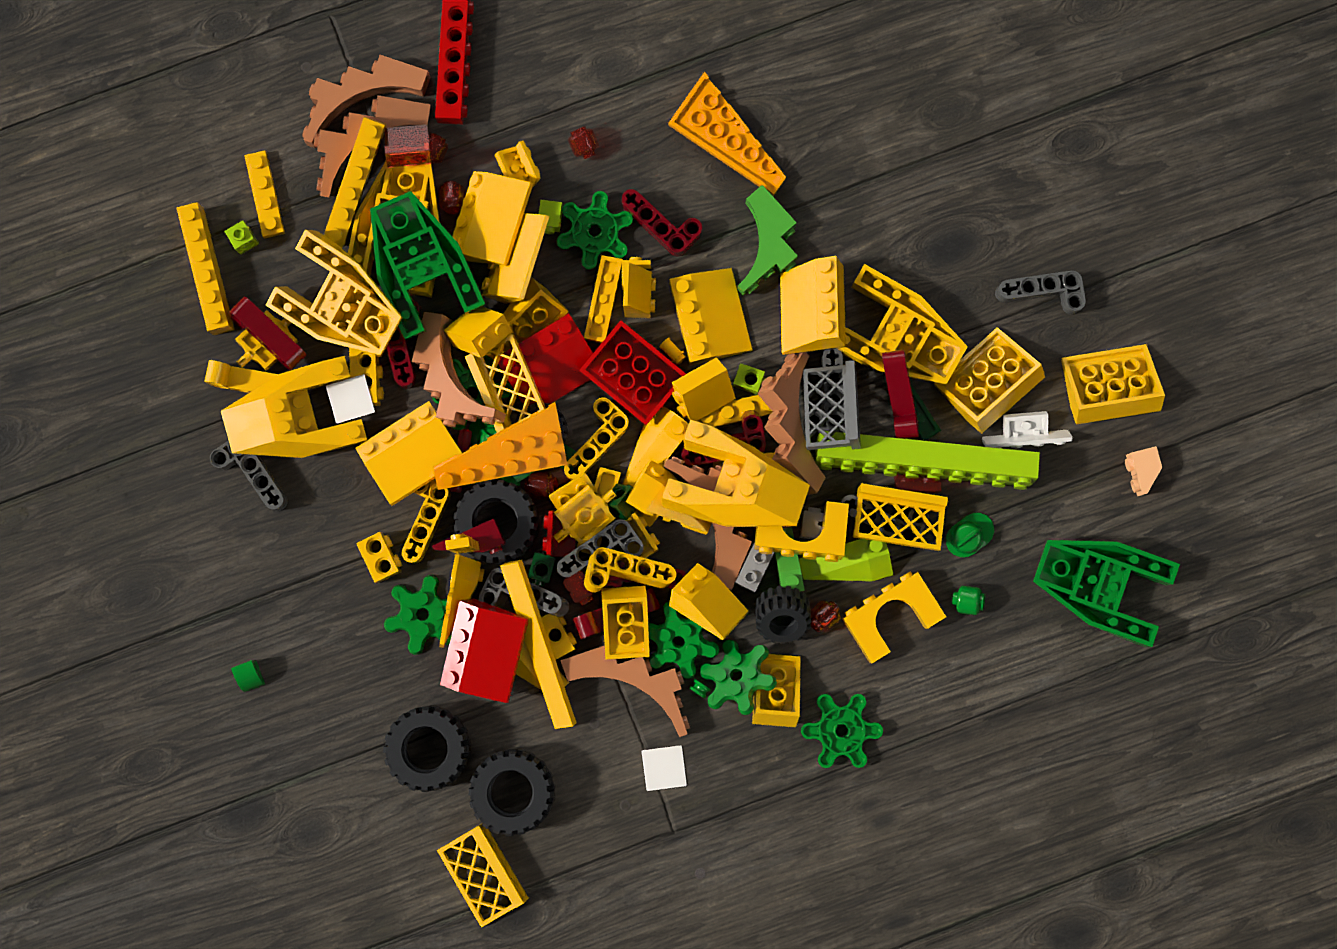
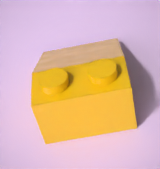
M625 262L624 315L627 318H650L651 312H655V299H651V291H656V278H652L651 271L630 262Z
M698 563L671 592L670 607L721 640H724L748 614L746 607L716 574Z
M646 586L602 588L605 660L650 657Z
M769 654L761 663L760 668L762 673L773 675L777 680V685L771 691L759 689L754 692L752 724L796 727L800 717V656Z

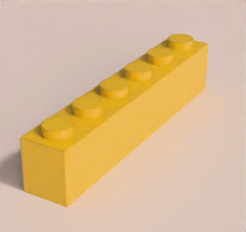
M369 117L363 118L324 232V236L334 241L341 248L345 246L387 125Z
M198 202L177 207L207 331L212 335L232 331L234 326L229 317L230 310L204 208Z

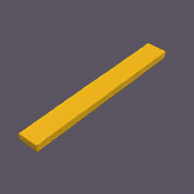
M523 561L503 563L500 567L517 615L529 619L524 639L554 728L573 727L576 724V720Z

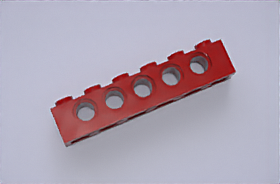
M442 0L435 118L437 123L463 125V119L467 118L468 107L464 103L465 97L469 96V84H466V76H470V63H467V56H471V43H468V38L473 32L470 14H474V2L471 0ZM457 14L463 16L459 21L453 20V17ZM455 35L462 36L457 42L451 40ZM455 55L460 56L459 61H450L451 57ZM452 76L459 77L456 83L449 82ZM450 97L458 98L454 104L447 103Z

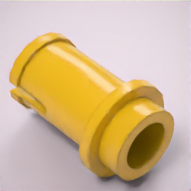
M667 338L659 346L672 360L671 362L676 365L682 363L686 358L685 352L680 351L670 338Z

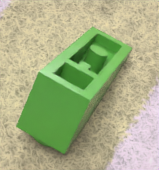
M792 527L783 528L784 532L794 540ZM774 552L780 586L783 588L791 586V589L797 588L800 592L805 591L798 555L794 554V557L781 556L780 552Z

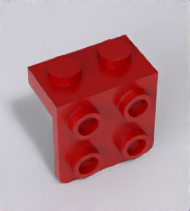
M549 511L548 515L544 516V528L547 530V537H543V550L546 552V555L551 557H565L576 549V539L568 535L560 543L557 542L553 535L558 533L563 527L554 511Z

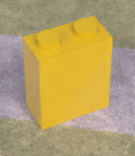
M481 307L467 314H462L445 328L444 332L453 347L482 358L513 330L504 314Z
M717 357L672 382L674 388L672 395L679 404L677 410L682 418L686 417L689 422L690 420L698 421L736 399L728 371Z

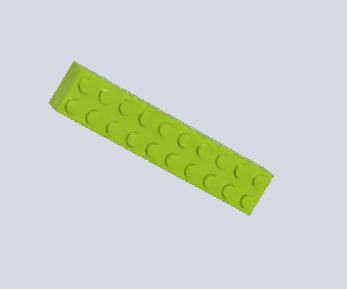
M836 432L832 436L835 440H846L845 433ZM821 433L818 434L816 442H820L824 438ZM861 434V449H852L851 446L815 449L814 461L819 466V469L832 470L833 467L841 468L843 472L862 470L864 474L883 472L885 476L890 477L902 474L910 479H917L919 476L927 477V480L939 481L942 478L949 479L951 483H961L962 481H970L972 485L992 483L993 487L1012 485L1015 489L1024 490L1038 479L1040 452Z

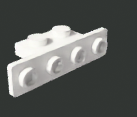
M1046 411L1003 415V435L982 437L985 447L991 448L1009 446L1011 448H1021L1023 445L1043 446L1045 443L1062 445L1072 441V435L1068 430L1048 431V413Z

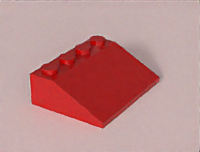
M569 313L518 344L543 403L552 404L590 381L579 370L593 352ZM513 347L503 354L511 356ZM501 356L498 364L505 371L509 359ZM514 361L510 373L519 376L521 365L519 362ZM509 376L508 381L514 389L518 378ZM522 380L519 393L528 394L530 388L528 382ZM518 395L524 405L526 398ZM530 400L529 405L535 404L537 402Z
M621 320L579 370L646 426L673 397L672 392H674L672 382L686 375L685 372Z
M474 598L461 600L440 685L457 692L509 703L529 619Z

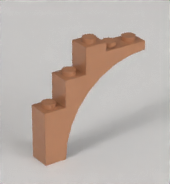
M379 55L378 61L375 60L372 66L373 74L348 66L347 72H343L341 76V86L317 78L309 91L310 99L316 106H313L311 109L309 126L304 128V142L307 146L316 148L314 146L315 133L319 134L320 129L326 130L341 112L360 100L385 93H410L424 97L431 78L428 70Z
M377 95V99H373L371 112H375L374 117L349 112L348 117L344 116L343 129H346V134L321 129L319 134L315 133L314 146L317 147L318 152L325 153V157L321 156L319 169L323 170L322 178H318L316 188L317 191H320V196H330L333 180L340 165L353 150L364 117L387 124L385 130L405 125L427 126L430 104Z
M424 312L422 322L426 332L418 335L412 362L419 365V369L428 371L424 390L430 392L431 397L440 399L436 418L442 420L443 425L449 427H456V424L465 425L466 420L476 422L477 419H482L483 423L495 425V422L504 423L506 414L479 404L467 393L458 379L451 356V342L444 332V329L452 324L453 320L443 314Z
M800 352L786 356L785 362L776 373V376L767 377L762 382L758 395L773 411L769 415V420L764 427L779 444L772 460L808 483L810 488L807 495L818 493L826 477L816 465L810 451L806 449V440L803 435L799 413V390L803 369L809 356L806 352Z
M672 457L671 460H665L663 467L679 475L688 484L714 492L722 467L716 465L715 469L709 467L707 474H703L704 469L692 465V468L684 466L685 461L676 457ZM712 523L716 544L712 573L716 574L726 587L732 590L752 541L747 540V534L737 530L733 534L734 527H725Z
M605 646L560 660L567 681L585 677H605L636 686L650 695L665 710L672 720L679 737L688 734L686 729H689L690 726L687 717H682L679 708L683 707L680 696L674 695L675 691L682 689L681 684H684L681 672H676L675 668L650 676L649 672L652 671L649 659L644 660V657H638L618 664V659L605 660Z

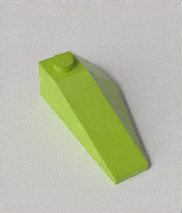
M859 539L846 543L844 557L841 560L838 559V562H828L822 557H816L814 560L804 559L803 557L799 558L804 580L875 581L893 575L890 554L885 542Z

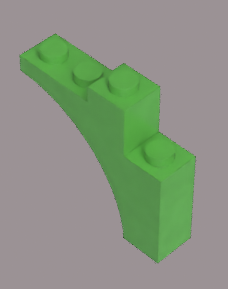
M763 185L746 198L745 203L756 221L759 249L752 269L738 285L737 290L742 295L747 292L749 294L754 292L759 287L757 283L763 278L767 280L775 273L774 268L781 274L784 271L788 272L797 265L795 261L798 255L783 240V238L787 240L795 233L796 221Z

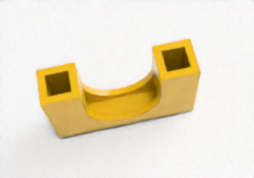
M827 501L824 506L821 534L808 542L793 540L784 532L782 526H756L754 550H759L761 554L780 552L781 556L794 557V554L803 555L804 559L814 560L816 557H822L828 562H838V559L841 560L845 553L849 504Z
M911 571L900 577L901 582L894 586L893 583H890L881 589L883 592L881 595L875 597L873 594L863 600L865 605L858 609L854 606L844 612L846 616L842 620L869 663H874L891 652L876 628L877 612L886 602L899 600L908 604L925 629L930 628L946 617L918 572L914 574Z

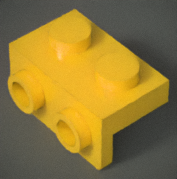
M520 141L515 147L498 151L495 154L504 176L531 182L533 187L540 180V171L535 166L531 157V151L524 141Z
M582 473L551 493L549 498L558 510L587 485L594 492L596 488L587 474Z
M633 513L625 521L630 524L643 543L644 550L639 557L647 558L658 551L657 545L660 543L654 533L649 535L645 529L648 524L643 516H637L636 513ZM624 524L617 525L615 528L616 533L619 536L625 535L627 533V526ZM631 542L627 547L628 551L631 554H636L640 550V545L637 542Z

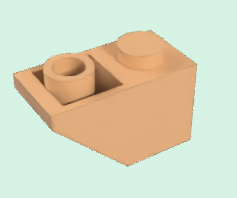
M1156 446L1126 455V469L1128 472H1131L1133 479L1131 480V487L1133 492L1137 493V497L1149 492L1162 469Z

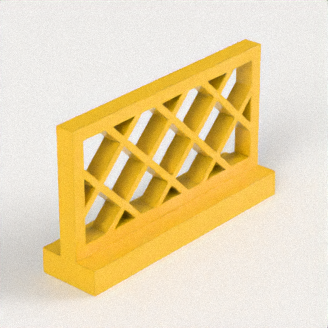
M513 334L504 338L485 354L487 355L490 352L496 354L492 366L486 364L484 357L480 358L473 354L465 356L485 406L506 414L504 423L495 422L494 427L497 433L513 425L509 418L512 410L521 413L518 420L519 423L531 417V413L527 412L530 400L537 402L540 409L538 412L546 409ZM511 342L513 347L511 356L502 354L504 345ZM501 356L509 359L505 371L497 368ZM514 361L519 362L521 365L519 376L510 373ZM495 371L504 373L500 386L493 381ZM509 376L518 378L514 391L505 388ZM522 380L528 382L530 386L527 395L518 392ZM504 390L513 393L509 405L504 404L501 400ZM517 395L526 398L522 410L513 407Z
M861 483L857 490L858 499L853 532L854 538L935 551L941 550L944 514L948 497ZM863 500L871 501L876 509L867 515L862 508ZM886 504L893 505L897 510V513L890 518L882 510V507ZM908 507L914 508L919 514L912 521L903 512ZM877 511L886 520L878 527L870 519V516ZM929 511L939 512L938 521L933 525L925 516ZM899 514L907 523L900 530L891 521ZM920 518L929 527L921 534L913 525ZM865 520L874 529L868 534L859 533L860 523ZM887 523L895 532L891 537H884L879 530ZM908 527L917 536L912 541L906 540L901 534ZM931 530L936 536V544H928L922 536Z
M483 823L437 850L481 927L510 910L519 907L529 899L491 832L482 825ZM471 835L477 843L475 850L464 847L466 838ZM449 848L459 850L457 861L449 859L445 851ZM463 851L474 854L472 865L460 862ZM477 855L486 858L488 862L486 869L475 866ZM459 866L470 869L468 880L459 877ZM474 871L485 873L483 885L471 881ZM488 875L497 877L499 881L497 889L486 886ZM470 885L481 888L479 899L470 896ZM485 890L496 893L494 904L482 901ZM499 895L508 896L512 904L507 907L497 905ZM481 905L493 908L491 916L485 920L480 913Z

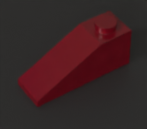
M495 519L460 533L478 541L480 551H473V553L490 552L492 555L502 551V546L506 545ZM446 540L433 545V549L436 551H448L446 550Z

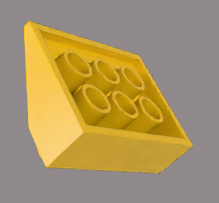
M473 172L452 236L458 242L466 261L507 266L533 183L488 172Z
M524 213L507 266L488 264L490 272L488 278L485 277L482 283V290H484L482 296L504 304L524 300L549 216Z
M831 256L814 259L792 268L788 272L781 273L782 354L846 346L844 268L838 257Z
M732 268L692 273L669 279L690 366L711 361L716 357L721 359L752 351Z
M997 327L959 361L946 385L934 383V386L982 434L1045 378L1041 363Z
M1146 344L1064 357L1061 360L1070 408L1076 424L1156 412L1162 409L1165 394Z
M429 401L356 447L362 461L391 506L434 480V466L455 455L462 454L449 430L443 425V421L436 418L437 411Z

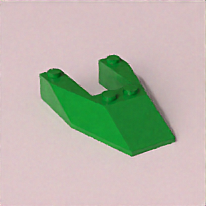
M411 191L370 208L377 279L384 295L403 317L398 326L405 340L426 332L408 290L448 273L466 314L486 305L458 242Z
M1047 540L1033 582L1088 625L1140 646L1152 647L1159 626L1117 612L1129 575L1132 573L1166 586L1173 585L1180 564L1120 542Z

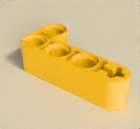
M209 360L204 382L214 387L250 393L279 374L230 366L227 363Z
M607 398L597 399L593 406L594 414L604 424L567 461L568 465L564 466L565 475L570 480L575 479L582 473H587L628 429L629 421L627 416ZM600 404H607L609 411L605 414L599 413L597 407ZM621 418L625 421V425L618 429L613 426V421ZM601 434L609 435L610 441L607 444L599 443L598 437ZM585 450H593L595 457L592 460H586L583 457ZM580 457L582 463H584L587 466L583 467V465L581 464L578 467L579 474L576 475L575 473H573L572 475H570L569 467L571 465L573 467H576L579 464V461L576 459Z
M435 480L427 483L423 490H416L414 492L424 497L425 500L402 549V557L410 563H419L424 558L451 497V491L449 488L444 489V498L439 500L435 498V491L438 489ZM429 508H435L436 516L433 519H427L426 511ZM420 528H426L427 536L424 539H419L417 531ZM413 540H415L418 543H422V547L419 545H417L416 547V544L412 543ZM415 549V552L418 553L417 557L413 556L411 558V555L408 554L409 550Z
M601 547L589 558L584 585L590 592H599L607 584L609 575L657 588H665L675 580L676 571L669 564ZM596 555L603 556L605 564H600L596 559ZM617 561H623L626 564V569H620ZM639 566L645 567L647 575H642L639 572ZM591 577H598L601 581V584L595 585L592 582Z

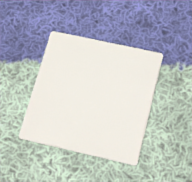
M364 374L326 385L336 423L375 412Z
M681 745L642 750L647 791L687 786Z

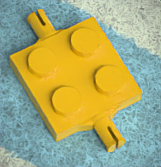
M268 310L264 312L295 343L298 342L288 330V326L292 322L286 318L281 321L275 318ZM246 329L235 338L236 342L245 351V354L236 361L241 368L253 360L267 371L278 361Z
M587 485L554 512L561 521L563 529L553 535V537L560 543V541L570 535L582 545L615 519L610 513L607 503L617 497V495L610 489V491L600 497Z

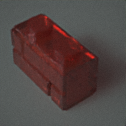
M579 571L565 579L563 583L566 589L571 592L570 595L573 601L585 606L594 600L593 596L595 593L585 588V573Z

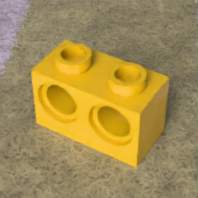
M378 532L356 543L375 583H380L401 573L400 567L402 563L398 555H393L390 547L393 544L388 534L384 536L382 532ZM375 541L381 543V550L377 553H374L371 549ZM388 560L391 568L388 572L384 573L380 566L383 561Z

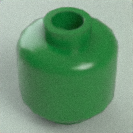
M963 585L959 588L958 592L953 593L952 604L956 605V609L960 614L977 615L980 611L984 610L985 593H982L979 587Z

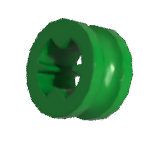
M695 679L694 686H690L689 689L706 699V693L710 692L711 689Z

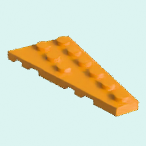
M704 72L668 125L757 186L763 185L774 196L785 181L786 176L764 151L759 141L754 138L749 128Z
M554 402L548 405V408L531 414V417L522 422H516L488 437L486 441L479 445H473L466 452L455 455L434 466L433 470L438 490L568 465L556 403Z

